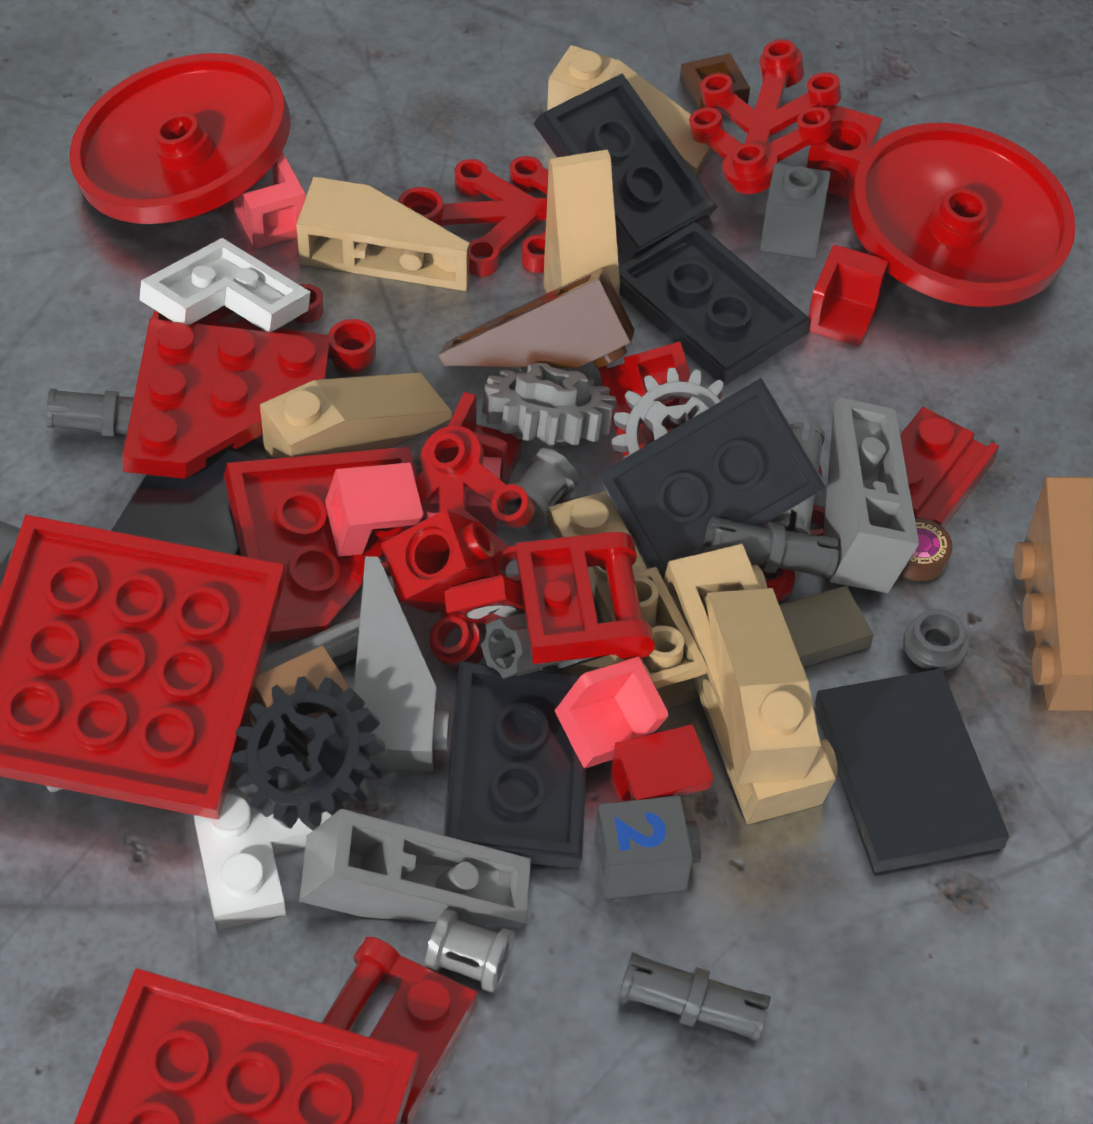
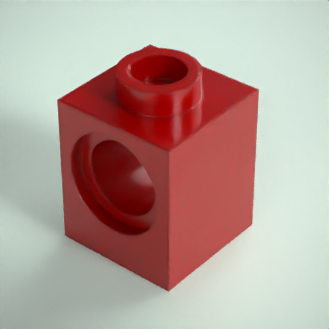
M834 105L827 109L831 116L832 135L821 143L810 144L806 168L830 171L827 193L849 199L851 184L857 168L867 150L878 141L883 118Z
M448 509L381 543L400 603L429 613H434L446 607L444 591L449 590V587L496 576L490 560L494 556V547L485 528L479 522ZM449 549V559L440 570L441 558L445 551Z

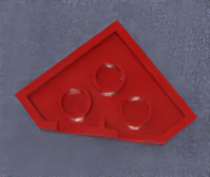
M149 319L122 455L123 472L186 479L206 467V459L231 445L238 449L263 434L260 404L313 380L326 379L330 339L194 323L187 326L179 322Z
M410 447L227 463L224 479L241 556L280 563L285 566L286 578L268 643L306 639L331 628L363 585L365 556L379 557L380 561L385 557L381 546L383 541L372 531L363 554L338 557L325 504L335 470L411 463L414 478L416 479L417 474ZM394 527L383 528V531H390Z

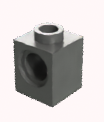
M774 163L760 251L809 259L816 258L830 171Z

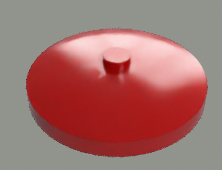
M203 53L173 58L145 68L126 78L105 93L89 109L79 123L72 138L69 155L70 167L86 200L98 211L111 218L139 224H160L192 218L214 210L235 199L256 184L270 170L281 155L289 136L291 126L289 107L274 75L264 66L253 60L223 53Z
M923 123L907 126L885 135L875 142L861 159L849 193L850 218L853 228L866 251L870 255L889 260L887 272L908 287L935 299L953 304L995 307L1021 302L1033 297L1049 286L1058 276L1074 243L1076 229L1073 208L1068 195L1055 175L1038 158L1016 143L995 133L973 126L955 123Z

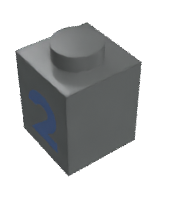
M680 796L598 804L594 840L605 899L687 890L691 863H699L701 861V841L696 821H685Z

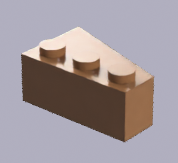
M1046 477L1025 541L1017 542L1014 550L1015 576L1018 580H1025L1027 591L1023 601L1024 628L1026 631H1034L1036 642L1032 656L1033 680L1036 685H1043L1048 711H1093V477Z

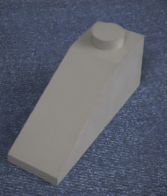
M838 397L834 404L823 536L837 538V548L831 549L839 550L836 570L833 576L829 578V582L889 593L919 545L896 409L843 397Z
M365 556L354 691L365 701L363 708H368L378 718L380 725L371 733L376 734L385 743L386 751L370 756L369 761L378 769L433 772L435 750L447 751L450 710L438 709L435 682L379 557Z
M340 809L307 835L299 902L366 918L437 922L443 910L448 908L457 911L459 920L472 925L521 928L527 923L531 858Z

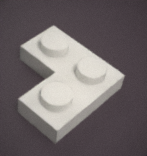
M221 238L141 280L139 300L169 320L183 323L187 326L226 306L250 321L253 325L266 332H273L308 311L311 292L224 238Z
M302 786L293 792H290L285 787L281 789V791L291 794L309 792L308 788ZM238 787L226 791L219 820L193 815L216 930L286 915L274 855L305 848L307 835L313 831L302 823L300 818L289 829L273 819V814L265 817L250 805L253 797H249ZM328 812L322 813L321 824L332 815Z

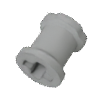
M541 448L539 451L534 452L528 459L529 469L518 482L508 483L523 488L534 502V515L523 526L530 530H541L548 523V507L553 506L561 496H566L568 493L573 492L579 485V476L575 467L562 454L548 448ZM514 498L508 501L504 507L506 514L516 513L521 507L522 499Z
M446 908L440 915L431 935L425 957L426 968L435 972H439L444 968L479 980L483 990L494 993L507 968L515 933L506 928H502L496 933L459 920L457 911Z

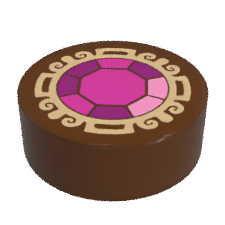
M915 518L919 545L900 575L914 581H928L939 577L946 570L953 544L950 535L941 525L928 519Z

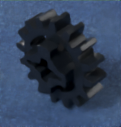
M303 676L298 677L294 694L288 695L278 685L272 687L274 704L268 709L255 702L249 707L258 720L254 727L243 726L237 728L235 734L248 745L246 750L232 754L231 762L246 772L236 781L237 787L249 797H253L250 805L265 817L273 814V819L289 829L300 818L302 823L311 830H315L321 824L322 813L328 812L334 815L340 809H345L343 803L348 798H352L354 801L362 804L368 800L365 792L359 786L364 778L370 780L380 779L382 772L369 760L370 756L386 751L385 743L376 734L371 733L380 725L378 718L368 708H363L365 701L355 691L349 688L343 692V689L333 679L327 677L321 682L317 690ZM324 713L317 718L308 717V714ZM306 737L310 740V742H309L308 744H307V741H306V739H305ZM308 762L311 765V769L308 766H306ZM301 786L309 790L308 793L291 794L281 791L285 787L290 792H293Z

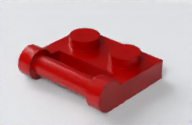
M608 532L516 543V560L533 664L616 655L623 660L638 656L640 659H643L653 652L655 643L650 624L643 621L632 568L636 562L637 555L633 538L629 534L624 532ZM599 566L606 571L615 622H597L587 567Z
M368 936L364 938L353 957L357 964L321 1023L351 1031L380 981L397 988L369 1037L419 1052L420 1063L400 1120L403 1124H410L475 1010L478 992L401 956L387 942Z

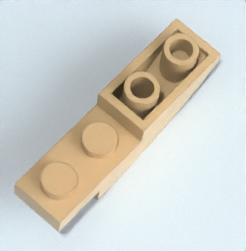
M605 491L548 507V524L555 538L608 532H624L629 534ZM635 546L637 559L632 568L643 621L650 624L655 643L653 652L641 659L655 688L658 689L707 674L708 666L656 567L647 569ZM599 566L587 567L591 589L602 623L615 622L606 571ZM610 655L616 663L625 661L616 655Z

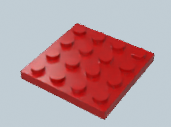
M25 514L0 587V777L219 820L234 763L231 762V755L238 751L241 740L235 733L238 727L245 726L255 684L286 578L284 564Z
M135 968L74 1124H399L420 1063V1056L417 1051Z

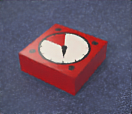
M503 575L449 587V590L444 591L446 613L470 623L475 622L477 625L525 613L520 583Z

